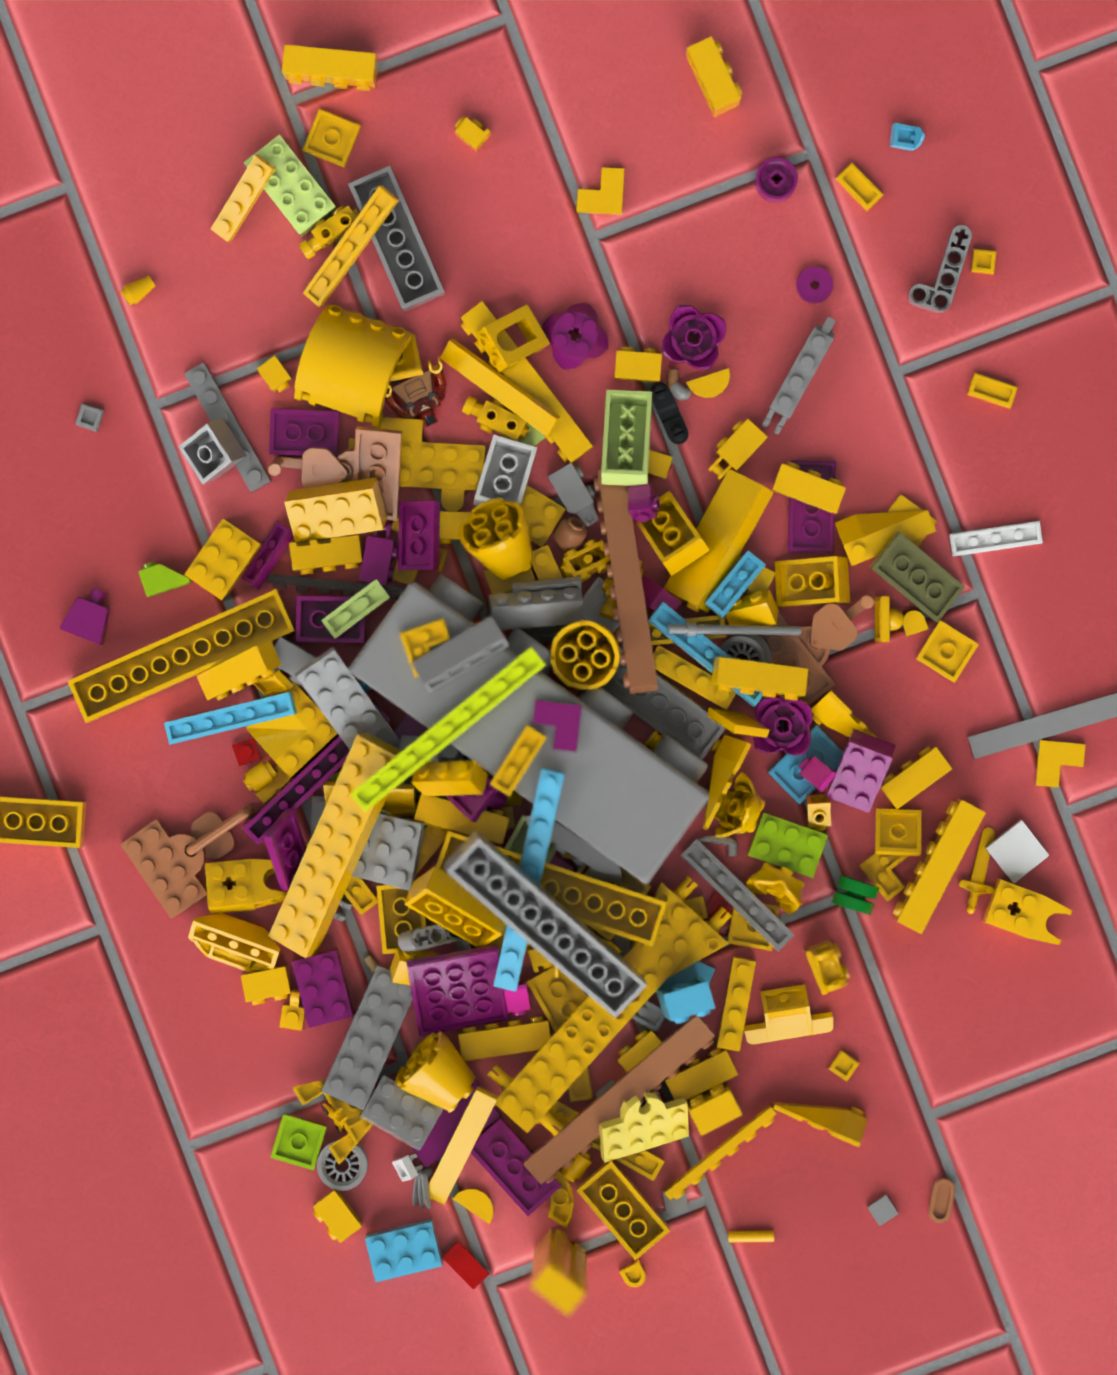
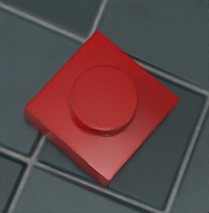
M254 737L232 745L239 766L261 759Z

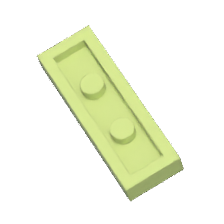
M376 579L321 621L336 639L387 601L390 596Z

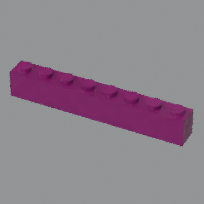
M373 700L372 702L388 722L391 719L390 716ZM339 734L242 825V829L258 845L264 840V834L286 808L294 809L295 811L345 763L350 749Z

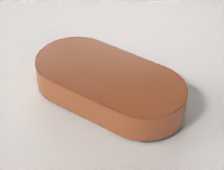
M946 1177L936 1179L932 1185L928 1214L936 1223L946 1222L952 1212L955 1185Z

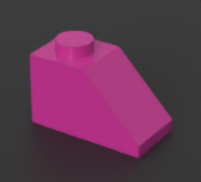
M646 576L642 578L646 606L655 611L660 603L664 602L672 610L675 611L681 601Z
M815 756L811 758L806 757L798 766L801 769L799 774L821 792L837 775Z
M520 981L516 992L504 989L508 1013L513 1012V1016L527 1014V1010L531 1009L527 981Z

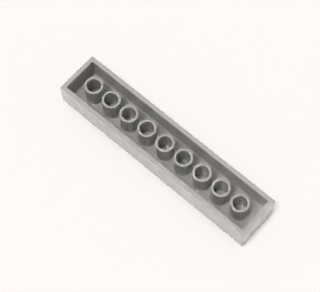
M477 830L445 862L446 871L613 1017L616 1018L647 986L644 976Z

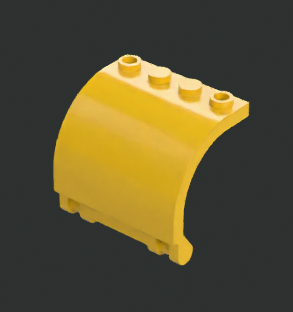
M328 304L317 318L306 341L298 366L294 399L309 401V404L317 406V404L357 417L359 422L372 423V426L380 428L383 421L382 410L392 373L402 352L411 342L413 333L405 331L401 327L385 324L381 320H374L360 313L344 310L340 306Z

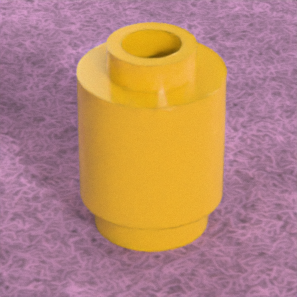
M268 761L265 763L260 762L244 773L246 778L243 779V782L249 791L254 789L255 792H258L273 782V778L278 775Z
M587 1151L584 1154L579 1152L573 1157L575 1161L569 1167L564 1169L562 1166L560 1173L575 1183L577 1179L580 1180L591 1165L592 1161L589 1159L591 1155Z

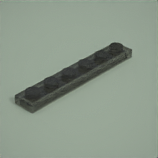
M269 574L268 583L273 584V588L287 589V585L296 586V591L309 592L310 587L318 588V593L332 594V590H340L341 595L354 596L355 592H360L369 585L366 583ZM381 585L390 596L388 600L397 601L406 589L405 587Z

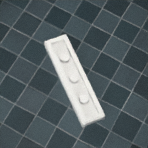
M1040 521L949 534L952 557L1043 543Z

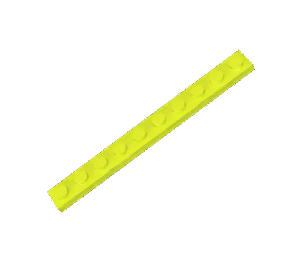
M530 647L354 790L351 796L366 812L546 664Z

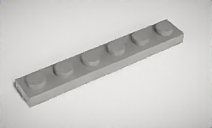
M205 363L184 373L210 421L223 418L247 456L237 463L236 467L250 492L252 493L270 483V478Z
M698 839L681 854V857L778 952L793 938L794 934Z

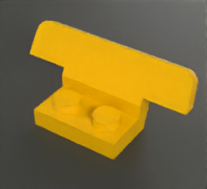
M803 984L760 991L765 1023L744 1026L747 1042L749 1044H759L830 1032L833 1029L832 1012L811 1015L806 986Z

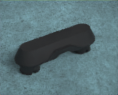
M655 383L651 387L650 392H652V401L671 442L683 444L688 439L689 433L673 395L665 383Z

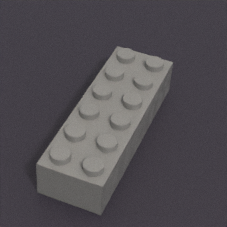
M385 167L348 183L360 212L379 185H383L399 199L372 237V241L403 312L445 295L391 167Z
M378 965L376 966L321 1089V1092L364 1110L413 1000L411 986L392 983L390 970Z

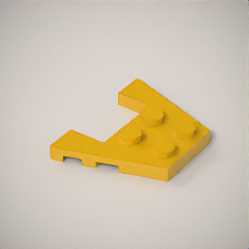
M326 1079L293 1087L292 1089L302 1106L324 1094L334 1111L340 1107L343 1109L342 1113L344 1116H347V1119L342 1123L348 1134L328 1146L337 1163H342L373 1125L360 1118L362 1109L321 1092Z

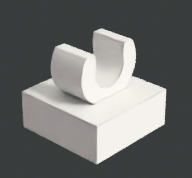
M416 1154L406 1155L392 1161L402 1182L418 1176L417 1171L423 1168L422 1165L414 1167L412 1160L417 1157Z

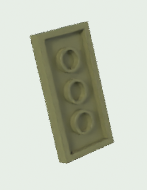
M898 531L869 567L936 623L940 621L965 588L964 585Z

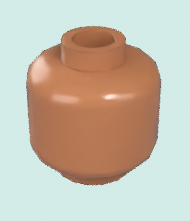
M576 517L563 519L554 534L558 547L563 551L580 549L588 533L585 523Z

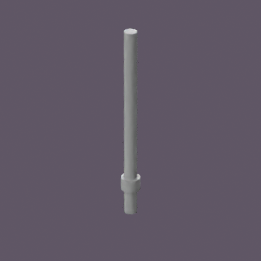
M686 622L685 625L668 624L667 632L668 634H685V636H696V634L801 635V626L697 625L695 622Z

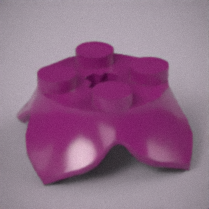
M587 303L574 304L565 312L551 315L542 324V330L553 348L554 360L564 370L576 368L586 358L599 357L608 349L607 334L598 324L596 311ZM574 329L579 330V334L582 335L576 341H572L571 335H569V332L574 331Z
M678 305L670 316L669 332L662 340L663 354L674 362H685L695 369L711 368L718 358V346L726 334V321L717 314H702L690 305ZM693 332L694 335L698 334L700 336L697 339V344L688 342L687 339L690 338V333Z
M780 697L761 699L756 705L755 716L758 722L770 729L767 737L753 736L756 750L767 754L776 753L780 750L792 756L805 754L811 743L810 724L813 714L810 705L801 699H798V701L786 700ZM781 719H783V721L787 720L789 722L788 730L786 728L781 729L779 727V725L781 724Z

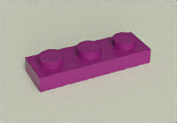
M278 521L241 578L259 590L293 539L292 530Z

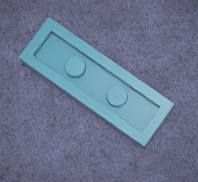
M747 551L706 601L705 605L721 618H724L766 564L750 551Z

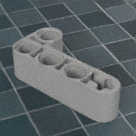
M959 225L951 231L934 287L917 284L909 290L907 298L911 305L935 313H943L950 307L972 238L971 230L967 226ZM960 231L963 232V236L966 239L961 241L959 248L951 247V245L955 246L958 241V237L955 234H958ZM950 253L958 254L960 258L958 264L949 262L948 255ZM945 274L950 275L953 279V284L945 286L941 281V277ZM913 291H923L925 295L924 300H915L913 298ZM938 296L944 297L946 306L943 308L937 307L934 302L935 298Z
M438 924L402 932L398 938L399 947L405 952L423 950L455 942L457 952L477 948Z

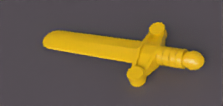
M986 827L982 832L971 881H959V886L970 892L969 905L967 906L969 914L975 912L979 894H992L994 892L992 886L984 885L990 854L985 847L994 841L995 831L991 827Z

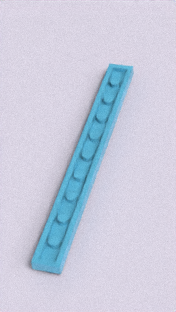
M545 767L541 770L520 868L539 885L542 880L565 772ZM507 925L494 987L516 992L528 942L509 925Z

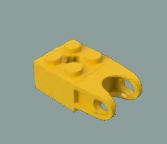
M244 859L205 863L207 901L211 914L256 910V908L281 903L286 897L287 892L271 890L265 885L267 878L275 873L271 860ZM230 883L236 885L232 886L233 889L228 890L227 885Z
M998 878L982 921L1029 939L1060 945L1061 939L1056 938L1047 931L1046 921L1049 916L1055 913L1071 915L1072 910L1040 893ZM1013 902H1016V907H1018L1017 912L1010 914L1011 910L1008 909L1009 904L1013 905Z
M827 939L803 949L822 995L848 985L847 979L850 976L844 964L840 965L838 958L842 956L836 943H832Z

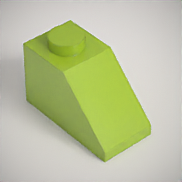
M155 561L142 565L143 570L138 571L146 596L149 598L192 583L190 578L162 564L156 565Z

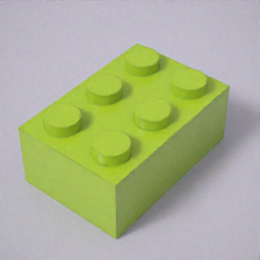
M762 812L747 855L813 878L828 835Z

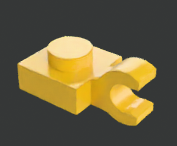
M292 989L290 1005L283 1004L280 1028L303 1030L305 1011L302 1006H299L301 998L299 990Z

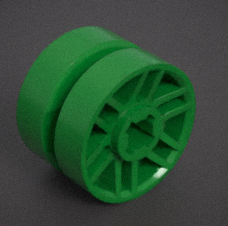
M840 875L837 887L845 890V892L835 891L832 903L871 915L874 903L866 900V898L876 899L879 887Z

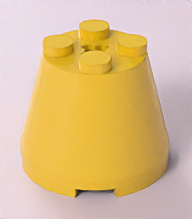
M496 498L483 502L471 510L473 514L465 523H461L459 527V538L465 549L497 576L499 580H505L508 577L529 570L533 554L526 515L520 504L504 501L503 498Z
M581 620L568 624L556 635L551 648L550 660L555 674L563 683L570 687L592 690L606 684L615 674L620 661V649L616 638L605 626L594 621ZM595 645V647H596V648L594 649L595 651H592V650H590L589 652L587 651V649H590V648H592V647Z
M439 1031L437 1035L434 1033L429 1034L411 1052L412 1056L408 1059L406 1067H400L395 1079L396 1085L402 1090L450 1113L456 1108L462 1097L466 1099L472 1093L473 1087L471 1085L476 1077L448 1037Z

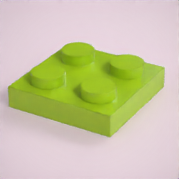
M284 1113L270 1158L314 1171L327 1126Z

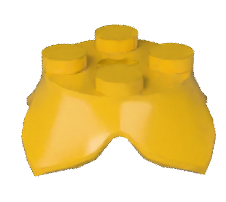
M743 772L735 780V791H727L726 795L722 798L723 801L715 815V818L720 821V825L715 830V837L722 838L734 833H752L757 826L756 821L760 811L765 806V800L760 798V795L755 791L752 781Z
M764 863L762 868L746 882V887L754 894L766 895L770 893L775 896L778 905L788 915L798 910L799 906L803 905L802 889L805 883L792 877L793 872L785 867H781L779 870L769 863Z

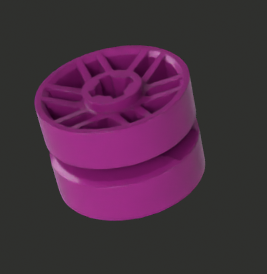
M779 157L770 158L763 162L755 177V187L758 194L766 201L773 203L787 200L793 194L798 182V175L794 165L788 160ZM774 176L781 180L778 184H775L772 180Z

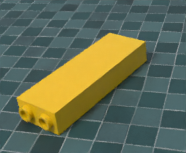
M729 469L696 528L710 551L673 576H670L664 590L671 593L681 603L683 600L688 602L686 607L698 613L701 609L708 613L710 608L705 605L706 601L731 572L774 492Z

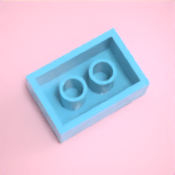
M699 976L656 990L663 1016L676 1024L689 1020L688 1016L697 1015V1017L708 1015L711 1013L710 1009L715 1008L708 981Z
M433 1218L368 1233L365 1236L375 1282L443 1265Z

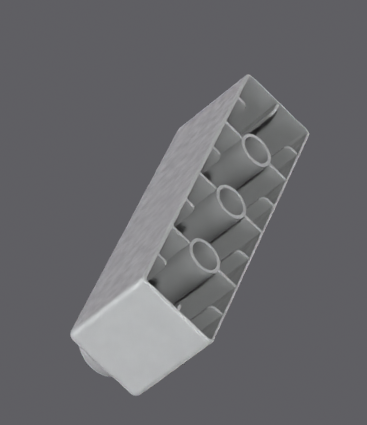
M443 574L438 576L429 590L416 582L410 583L348 670L427 728L431 729L532 647L546 665L450 744L473 761H477L480 766L495 776L527 725L547 737L514 790L534 804L542 768L565 772L555 820L640 881L648 884L708 801L709 793L697 784L708 768V764L668 735L662 737L653 751L622 730L633 715V710L601 687L592 690L584 689L579 697L573 695L548 677V674L553 669L550 660L551 651L520 629H514L506 639L509 647L429 693L419 676H414L399 633L444 618L450 637L453 639L476 625L473 621L483 609L484 603ZM444 643L430 647V650L433 651ZM535 700L582 706L576 752L553 749L556 726L533 723Z

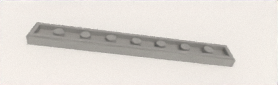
M1117 693L969 736L968 741L973 758H980L1117 717Z

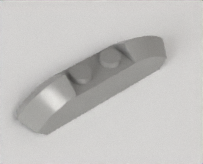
M531 815L525 816L528 828L530 824ZM556 821L554 822L550 843L551 841L555 843L553 848L562 854H565L566 851L574 856L572 860L582 867L587 864L589 868L585 874L594 879L606 882L623 881L621 869L617 863Z

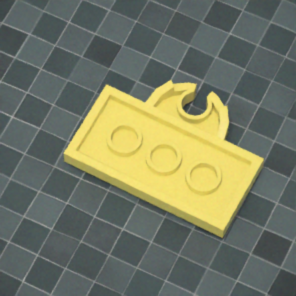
M654 1091L653 1093H644L647 1103L643 1107H640L641 1103L637 1095L629 1101L624 1100L620 1108V1117L599 1123L601 1158L604 1163L689 1137L688 1106L685 1098L663 1103L660 1096Z

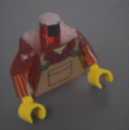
M437 357L439 363L436 366L431 365L430 360H428L429 370L423 372V375L414 376L393 387L388 385L385 401L393 411L403 417H411L412 419L421 416L426 427L439 422L433 410L441 406L440 402L444 400L447 383L439 357Z

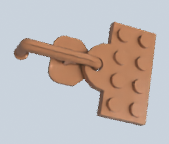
M357 426L355 448L341 452L337 458L329 449L311 447L303 453L302 457L277 455L268 466V472L272 476H277L281 472V467L302 469L301 481L304 488L377 477L387 520L397 521L399 517L402 431Z
M873 594L863 596L861 600L845 612L837 604L830 603L825 605L814 614L812 626H801V635H759L769 646L771 652L770 664L808 669L806 695L798 697V699L810 705L836 685L822 665L827 661L830 649L843 650L855 641L858 632L851 620L866 608H871L874 605L875 596ZM778 613L777 623L771 626L790 625L786 622L782 615Z
M247 804L225 821L218 814L207 812L192 823L191 834L179 833L172 837L159 818H157L120 845L169 917L173 919L207 895V888L197 875L203 868L206 857L219 859L234 848L235 839L229 830L246 818L253 816L256 813V809L253 805Z

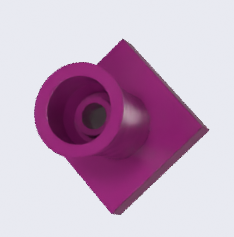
M469 757L466 759V761H473ZM489 774L483 795H448L446 797L471 822H477L486 808L497 810L503 807L508 795L490 785L493 777Z

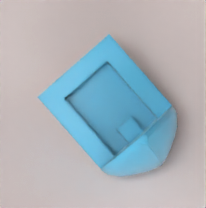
M900 123L892 124L890 147L913 151L923 143L925 133L921 127Z

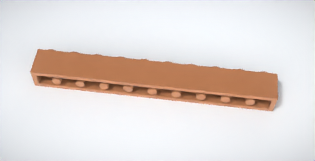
M597 470V478H593L595 492H600L597 508L598 513H603L604 521H600L601 534H606L607 542L603 543L604 554L610 558V564L606 565L608 578H613L614 586H610L611 600L616 599L617 608H613L614 621H619L620 630H616L618 644L622 643L623 652H620L621 666L626 665L627 674H623L624 687H629L630 694L657 691L658 683L632 516L628 512V487L626 485H603L601 470Z
M697 1015L692 1016L637 1065L568 1122L561 1131L559 1130L555 1137L552 1136L523 1161V1165L540 1184L545 1181L547 1184L558 1176L556 1171L562 1166L564 1169L569 1167L575 1161L573 1157L579 1152L584 1154L593 1146L590 1142L596 1137L600 1139L599 1123L620 1117V1108L624 1100L629 1101L637 1095L642 1104L645 1101L643 1099L645 1092H657L662 1087L660 1083L666 1077L669 1080L672 1079L679 1072V1066L683 1063L688 1065L697 1057L695 1053L700 1048L705 1050L714 1042L712 1038L715 1036V1033L701 1017H697Z

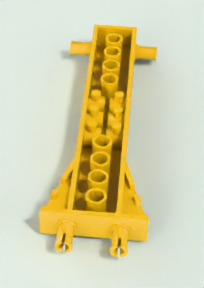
M686 876L685 880L675 891L669 890L662 882L659 883L653 898L668 904L654 947L634 941L631 949L623 956L629 964L644 976L647 986L616 1018L588 995L515 1077L511 1078L498 1064L493 1067V1070L499 1076L492 1070L488 1072L487 1076L492 1078L502 1088V1092L498 1095L495 1104L526 1133L536 1123H541L555 1137L559 1131L552 1125H555L560 1131L565 1125L549 1113L550 1108L662 983L670 976L729 944L719 935V929L732 917L730 913L726 912L720 918L726 911L723 907H720L709 921H704L685 904V899L698 886L695 882H692L688 888L686 887L692 881L689 876Z

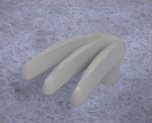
M704 836L699 839L700 842L728 846V856H738V843L736 840L715 836Z
M430 1167L418 1171V1176L415 1177L413 1205H418L419 1200L420 1208L425 1207L424 1201L427 1209L431 1208L428 1177L433 1175V1170Z

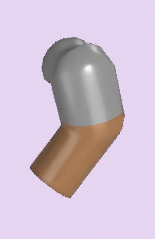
M668 370L667 386L672 395L681 401L689 399L691 391L679 383V370Z

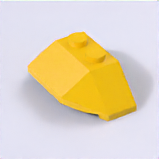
M224 913L194 918L188 936L206 957L249 973L274 969L280 952V948L275 941L268 937L269 933L265 928Z

